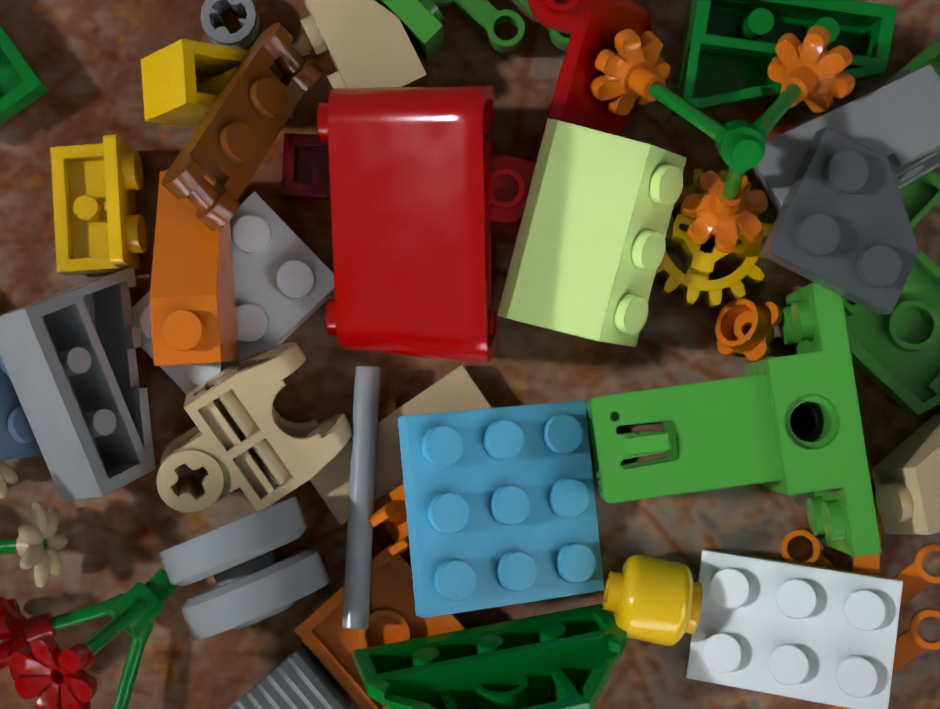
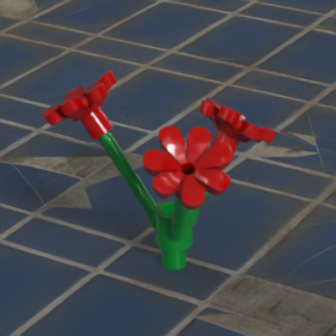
M160 569L145 584L137 582L125 594L121 593L101 603L55 617L48 612L27 619L21 614L15 598L5 599L0 597V640H2V643H0V669L9 666L10 674L15 681V689L23 699L39 697L35 709H90V700L97 692V682L86 670L92 666L94 655L124 630L132 637L112 709H127L145 644L154 627L153 620L165 609L162 602L178 585L170 584L166 571ZM107 615L113 618L84 644L75 643L62 651L53 638L57 635L56 630Z

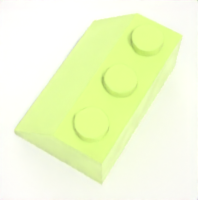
M548 118L497 315L599 342L636 347L639 333L648 317V300L656 270L665 254V237L673 207L683 188V170L687 158L648 143Z

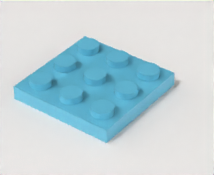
M585 400L397 417L416 616L429 618L605 591Z

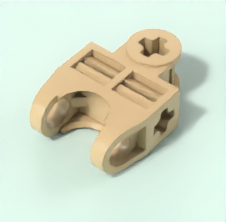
M296 342L277 345L241 359L186 394L184 409L195 423V426L175 437L167 444L162 453L156 479L158 493L169 507L182 513H198L210 508L214 503L240 487L256 511H261L309 481L347 444L352 436V425L345 414H336L320 423L316 418L308 422L296 423L284 419L273 406L274 399L277 393L286 386L283 379L297 370L306 360V356ZM186 464L192 471L204 467L203 478L197 480L191 473L181 477V465Z

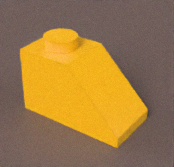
M180 39L140 59L145 122L197 128L248 50ZM273 62L270 70L281 80L284 73ZM293 112L288 120L293 119Z

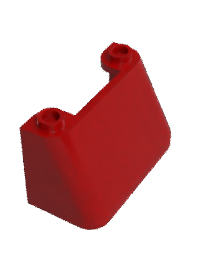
M494 85L333 88L330 91L328 102L319 103L317 110L318 135L321 142H328L335 291V297H329L326 304V328L329 336H337L341 348L459 362H490L498 343L497 311L489 309L495 297L494 284H492L489 155L492 154V140H484V134L490 133V119H494Z

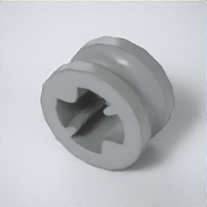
M205 0L200 13L202 28L215 45L246 50L253 45L260 35V17L251 0ZM232 8L237 16L247 14L246 19H238L242 28L230 34L225 26L216 28V23L224 22L220 14Z

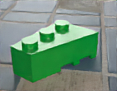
M689 0L674 93L701 111L778 97L782 84L769 79L767 72L772 58L778 57L775 52V46L779 38L786 33L796 35L801 44H803V40L812 26H822L829 31L830 40L826 48L828 51L839 45L845 46L850 50L853 62L843 71L853 75L855 83L886 73L898 6L856 0ZM671 110L670 117L678 116L677 113Z

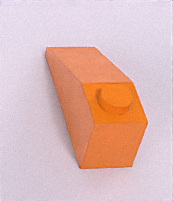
M168 170L160 171L150 286L154 366L239 361L230 221L222 228L211 231L196 217L198 209L186 197L177 199L161 184ZM205 175L204 178L213 186L214 183Z

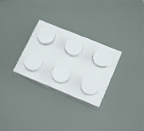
M255 191L239 205L237 212L230 220L239 360L283 343L335 293L334 273ZM149 291L131 309L133 327H141L142 349L153 359ZM237 361L160 367L187 394Z
M702 550L698 583H701L703 588L702 606L696 630L691 636L686 678L850 709H888L903 586L902 579L718 550Z

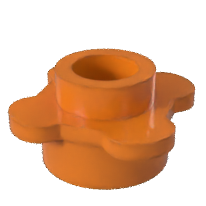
M744 296L727 303L719 312L715 323L718 351L728 357L735 353L743 354L751 362L766 359L771 350L770 342L774 335V327L782 320L781 308L773 302L757 305Z

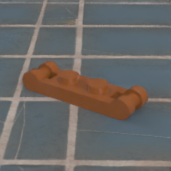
M279 22L268 27L253 43L162 179L161 184L177 199L186 197L198 209L196 217L211 231L222 228L235 215L239 208V197L305 91L317 82L323 72V69L310 55L302 57L291 45L293 36ZM273 62L284 73L281 80L270 70ZM205 175L214 183L213 186L204 178Z

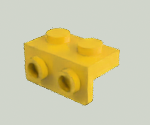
M117 134L103 135V143L50 147L57 273L67 276L118 272L134 267L135 271L140 270L139 253L146 252L147 230L143 216L136 214L135 190H142L144 183L143 165L137 151L133 152V147Z

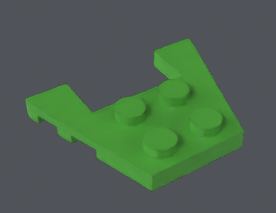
M933 171L926 173L899 189L912 229L940 200V177ZM920 248V252L892 314L878 315L842 296L852 362L909 416H918L940 404V267Z

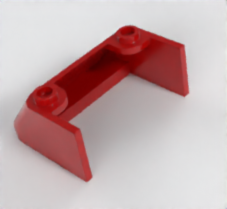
M528 0L531 13L540 24L552 30L571 35L546 122L550 118L622 136L628 115L621 116L610 112L607 107L609 100L601 101L592 97L589 92V84L593 79L605 75V73L597 70L595 67V61L599 53L605 49H609L616 54L618 53L614 42L617 33L625 29H633L641 38L646 31H652L651 20L647 11L635 0ZM546 122L534 162L507 155L490 159L491 226L518 233Z

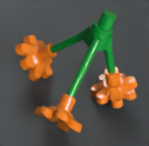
M812 26L808 30L803 44L792 33L782 35L775 46V52L778 57L772 58L767 70L769 79L782 84L780 95L755 122L750 124L744 120H733L724 125L666 88L665 80L669 76L670 65L664 58L659 57L663 44L653 32L646 31L640 38L633 29H625L617 33L614 38L615 48L618 51L617 54L609 49H605L597 56L595 67L597 70L605 73V75L599 76L590 82L589 92L592 97L598 100H609L608 110L621 116L628 115L634 103L644 106L649 102L658 100L716 141L718 153L729 166L726 181L722 182L719 175L713 171L703 173L696 181V186L700 193L686 195L681 201L680 212L684 217H696L687 230L689 238L698 245L704 244L713 235L715 236V247L719 252L732 253L737 248L739 234L750 243L758 241L763 234V225L755 214H760L767 210V196L762 190L746 191L748 180L744 174L747 170L757 166L763 159L766 150L764 140L786 111L804 100L812 112L820 113L833 105V97L844 98L850 94L855 86V78L843 70L853 62V56L847 47L841 45L828 51L826 48L830 40V33L822 26Z

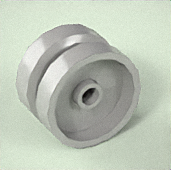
M296 497L159 553L172 585L187 586L214 575L217 585L188 598L181 608L193 640L198 641L232 628L240 629L286 610L293 605V602L319 590L330 582L318 551L304 549L276 559L274 555V549L300 538L308 528Z

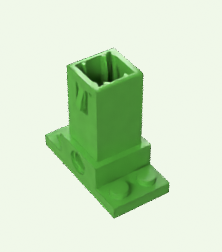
M811 283L784 296L786 307H780L782 310V320L778 324L783 344L792 345L793 355L767 358L744 364L745 376L598 396L586 401L587 422L597 492L605 502L618 503L762 483L763 489L786 495L814 492L815 497L807 498V517L812 534L814 536L820 535L823 545L853 557L882 553L843 298L841 295L817 283ZM796 407L802 412L804 418V428L798 436L793 433L790 426V418ZM662 422L664 425V431L652 430L621 434L616 432L617 427L622 425ZM668 452L667 456L621 465V462L625 459Z

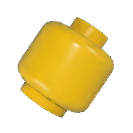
M634 554L626 560L621 573L609 572L603 597V610L614 612L615 622L619 628L626 631L627 638L673 646L679 642L684 633L693 634L695 632L701 612L703 588L701 583L693 582L690 568L683 563Z

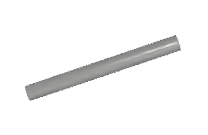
M372 366L355 367L342 628L367 629L369 626L373 526L369 520L374 513L381 370L379 367Z

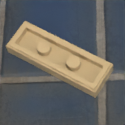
M463 365L457 367L378 422L374 502L403 483L397 417L492 408ZM351 441L310 479L340 525L348 519Z

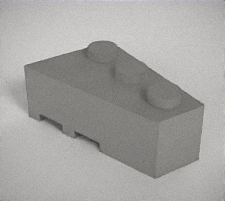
M931 64L913 73L909 70L900 72L885 81L877 90L765 142V155L761 162L753 169L760 189L766 194L767 200L777 216L815 133L826 126L888 157L898 189L939 167L940 77Z
M134 267L93 279L0 315V356L62 501L104 497L156 469L147 388H140L136 349L143 347L141 327H133L129 291L130 288L136 287Z

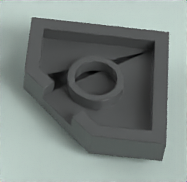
M828 126L817 131L760 255L878 315L892 314L920 250L888 157Z

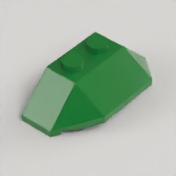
M601 603L353 650L354 663L367 695L388 709H593L627 645V633L618 627L615 618L608 610H603V604Z

